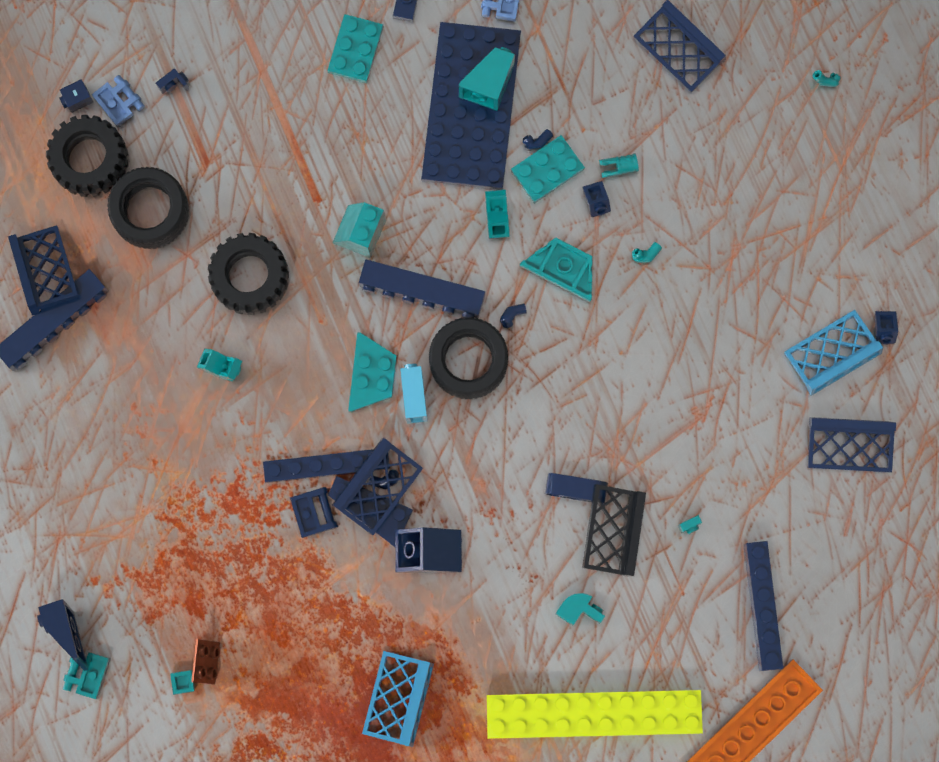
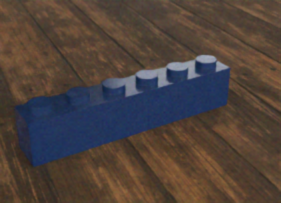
M365 259L359 279V286L363 287L362 290L365 292L374 293V291H378L387 298L394 299V296L400 297L403 302L414 304V301L419 302L428 309L437 307L447 314L454 315V312L460 313L463 318H479L485 299V291L367 259Z
M90 269L74 281L78 298L41 309L39 314L32 316L0 343V358L9 369L14 371L23 368L27 363V359L31 356H37L43 350L42 347L45 344L55 341L59 336L58 333L63 329H69L75 323L74 320L77 317L86 315L95 302L99 303L107 296L108 289ZM68 286L61 294L72 293V288Z
M768 541L744 544L759 671L783 669Z

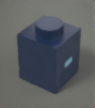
M82 79L60 89L62 96L59 99L64 109L68 107L72 113L93 103L92 97Z

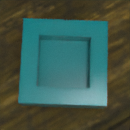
M699 515L679 524L678 527L681 533L687 531L688 534L699 530L698 525L702 521Z
M192 670L170 674L173 695L195 691L194 682H191Z

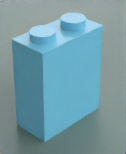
M417 364L404 365L405 368H400L407 424L428 422L422 368L417 366Z

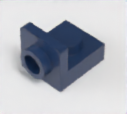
M175 68L155 83L162 94L173 91L177 87L178 82L186 91L189 89L187 84L188 78L182 71L178 73Z
M602 181L583 186V193L587 200L591 217L604 215L611 211L609 198Z
M875 311L876 341L885 345L895 344L899 332L896 311Z

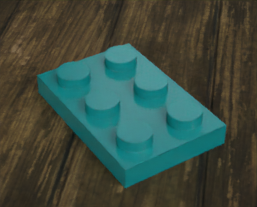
M344 14L327 70L328 73L367 83L384 28L383 24Z
M560 135L511 168V172L535 204L582 172L585 167L563 136Z

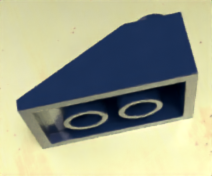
M63 599L38 607L40 615H37L40 627H44L46 633H49L84 671L88 670L74 611Z

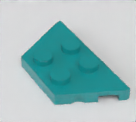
M554 238L546 246L540 248L532 256L520 263V267L591 302V255L558 238Z
M357 332L348 412H354L379 401L390 399L393 394L397 356Z

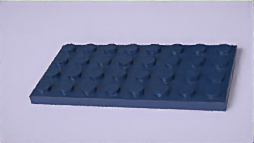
M440 22L421 181L503 190L521 30ZM495 47L499 49L504 47L515 54V63L498 111L459 98V83Z

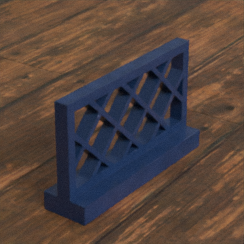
M666 0L662 7L634 35V38L691 93L719 64L721 65L726 60V55L669 0ZM661 14L668 18V27H656V19ZM654 30L653 42H645L640 37L645 31ZM656 30H668V41H656ZM671 30H680L683 33V41H671ZM668 44V55L660 56L656 53V45ZM671 44H683V55H671ZM685 44H695L697 46V55H685ZM683 58V69L674 70L671 67V59ZM685 58H697V69H685ZM700 58H709L714 64L709 69H700ZM697 72V81L691 86L685 80V73Z
M57 225L17 237L16 234L8 236L27 306L32 315L39 314L40 309L79 297ZM56 234L52 244L44 241L47 235ZM34 240L37 243L30 250L25 247L24 242ZM41 244L49 247L45 256L37 253ZM53 250L61 252L58 261L49 258ZM33 256L42 259L38 267L30 265ZM46 261L54 264L50 273L41 270ZM59 267L67 271L63 278L54 275ZM39 273L47 276L42 285L35 282ZM51 279L60 282L55 291L47 287ZM64 284L72 288V293L63 295L59 292ZM43 291L52 294L49 300L40 301Z
M809 417L810 430L807 468L892 472L896 422ZM815 431H823L828 436L820 445L814 440ZM827 431H833L834 433L830 435ZM839 432H844L849 439L840 446L833 437ZM848 432H852L855 434L851 437V435ZM860 433H865L870 439L863 447H860L854 440ZM881 434H889V443L882 449L875 439ZM831 440L838 449L829 456L822 447ZM852 441L859 450L849 457L843 448ZM873 442L880 451L870 458L864 449ZM820 449L827 459L821 464H813V455ZM839 451L848 458L842 465H837L832 460ZM862 452L869 461L863 466H857L853 459ZM882 453L888 459L887 468L878 467L874 462ZM851 462L854 466H847V464ZM872 463L875 467H867V466Z
M382 438L333 502L332 506L373 536L422 471L423 467L392 445L387 439ZM390 449L397 453L399 463H386V454ZM401 457L407 462H401ZM383 460L384 465L378 466L380 462ZM411 464L417 470L412 476L403 477L402 465ZM399 465L401 478L389 479L387 467ZM384 467L386 480L374 481V470ZM371 476V482H366ZM404 479H409L408 482L404 484ZM401 480L402 490L399 493L391 494L389 482ZM386 482L388 495L376 496L374 484ZM372 484L373 497L361 498L360 489L362 486ZM358 493L359 499H353ZM391 496H396L392 502ZM388 497L390 506L387 510L378 511L377 498ZM374 499L375 511L363 513L362 501ZM359 501L360 514L352 515L345 510L350 502ZM379 513H384L379 519ZM376 514L377 523L372 529L365 525L364 515ZM361 516L362 522L356 517Z

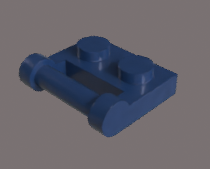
M327 487L290 497L302 538L338 528L326 495L328 494ZM319 497L326 524L320 525L312 498Z

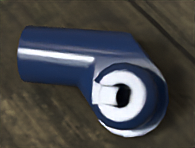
M546 129L538 138L533 139L531 135H527L523 138L522 142L525 148L529 150L542 148L553 137V133Z
M525 303L509 306L505 309L500 317V322L504 328H511L513 326L512 321L515 316L527 313Z
M392 469L388 472L389 479L399 478V473ZM373 476L374 481L386 480V476L382 478ZM398 480L390 481V487L397 484ZM386 482L374 484L377 488L387 489Z

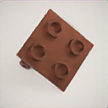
M196 639L191 682L215 684L218 676L217 665L220 656V642Z

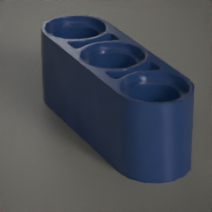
M548 473L545 494L592 503L594 485L608 486V483ZM599 490L598 498L604 504L607 492Z

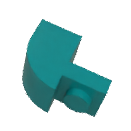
M506 190L485 191L489 239L510 237Z
M204 348L197 368L233 382L241 371L242 361Z
M583 593L569 596L556 612L557 616L572 626L582 612L599 624L605 617L602 614L603 609L595 604H592V606L588 605L592 596Z

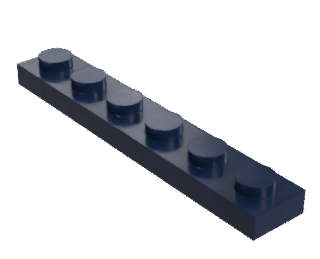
M373 449L264 461L265 483L356 473ZM389 453L386 454V463H387V464H390V463H389ZM383 460L380 462L378 466L384 465ZM383 467V468H376L374 471L385 470V469H384V467Z

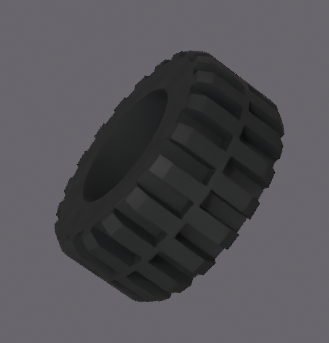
M81 115V119H77L74 116L70 118L71 122L67 124L63 121L59 124L61 126L59 131L55 129L52 132L53 140L49 139L47 143L49 150L46 151L47 165L52 175L64 189L75 195L78 193L81 197H87L88 194L96 197L99 196L101 191L104 193L109 192V187L115 185L118 178L123 177L122 175L126 173L124 167H128V159L126 158L128 150L123 138L107 120L102 121L100 117L95 115L92 118L88 115ZM85 140L100 141L106 149V155L102 164L97 169L87 173L73 170L69 163L73 148Z
M243 233L237 234L236 238L232 239L231 236L227 238V242L224 245L220 243L216 247L218 250L216 254L212 253L210 257L211 264H208V280L217 299L226 308L234 310L238 314L247 313L248 315H254V312H260L261 314L266 312V308H273L276 305L275 302L283 298V292L287 290V280L289 278L287 262L277 245L273 241H269L267 237L263 235L259 237L255 233H249L245 236ZM254 256L260 258L268 269V277L265 283L257 290L251 292H241L234 288L229 278L232 266L244 257Z

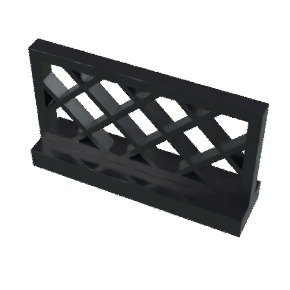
M598 484L594 485L582 568L627 577L634 576L646 498L645 492L630 491ZM599 490L606 491L611 499L602 504L598 498ZM622 494L629 495L628 505L624 508L616 499ZM613 501L619 511L611 517L605 507ZM600 510L608 518L601 525L595 519L596 513ZM622 513L626 522L619 529L613 519ZM610 522L616 532L607 537L602 527ZM597 531L605 539L598 546L592 540L593 534ZM619 534L623 542L622 546L616 550L610 540ZM607 543L613 553L604 558L599 548ZM594 552L602 560L596 566L589 565L590 555ZM615 555L620 561L619 570L612 569L607 562Z

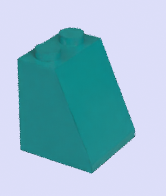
M495 47L459 83V98L498 111L514 69L515 54L507 48L501 47L499 49Z
M365 202L348 205L332 243L371 258L386 223L384 210Z

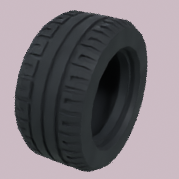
M141 167L133 169L131 172H126L127 174L122 175L123 177H120L115 182L108 196L107 210L112 225L125 241L139 248L156 249L157 247L161 248V246L164 247L166 244H170V242H173L175 238L177 239L181 235L184 227H186V222H188L189 204L183 188L171 174L159 168ZM155 188L162 190L169 196L170 200L169 213L164 221L151 228H141L133 225L129 221L127 213L131 198L143 189Z
M473 317L459 318L445 324L446 326H443L436 333L429 349L430 370L436 383L446 393L461 399H477L494 391L505 377L508 367V349L501 333L492 324L487 323V321L478 318L474 319ZM465 337L483 341L490 349L492 355V363L488 371L481 377L473 380H463L454 376L447 368L445 362L449 347L456 340Z

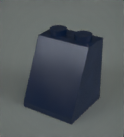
M426 527L395 530V572H462L461 530Z

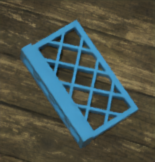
M853 310L786 350L784 354L812 396L881 355L883 346L879 341H876L856 310ZM854 317L858 323L857 330L844 328L846 321ZM832 329L841 331L839 341L828 339V332ZM843 332L856 334L854 344L842 341ZM858 335L866 336L871 343L866 346L857 345ZM814 340L823 341L822 351L809 349L810 343ZM826 342L838 345L836 354L824 352ZM840 345L853 348L852 354L848 357L838 355ZM797 350L806 352L804 362L795 360L791 354ZM808 353L821 355L819 365L806 362ZM823 356L835 358L834 365L831 367L821 366ZM805 366L816 368V376L808 380L804 374Z
M383 651L362 734L413 747L434 664ZM387 657L395 658L399 665L390 672L386 667ZM411 662L418 664L417 672L409 677L404 666ZM401 669L406 679L396 685L391 674ZM389 677L394 687L383 692L380 687L381 681ZM409 682L412 691L410 695L404 698L399 687ZM396 689L401 700L391 706L386 695ZM383 697L388 708L378 713L375 704L377 700ZM404 703L407 709L406 715L398 718L393 708ZM391 711L396 721L385 726L380 716ZM378 718L383 729L376 733L370 732V723ZM397 723L402 730L399 739L393 738L388 731L389 728Z

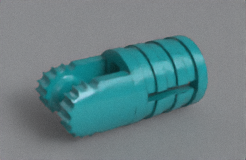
M636 153L599 160L600 165L606 166L616 163L617 167L615 170L602 172V178L639 171Z

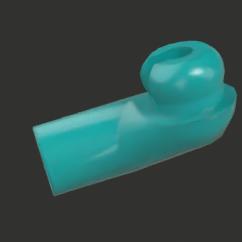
M820 70L815 71L812 75L813 79L820 86L826 87L838 86L841 79L837 73H831L830 78L826 77Z
M654 242L648 250L636 248L632 251L633 260L638 263H649L661 251L662 247Z

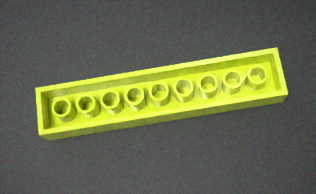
M701 690L487 695L488 739L703 734Z

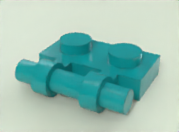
M88 652L86 659L88 670H83L81 677L77 678L75 676L79 665L70 657L69 662L71 664L68 673L65 674L63 679L65 681L63 690L71 692L72 685L76 684L78 685L76 694L97 699L110 658Z

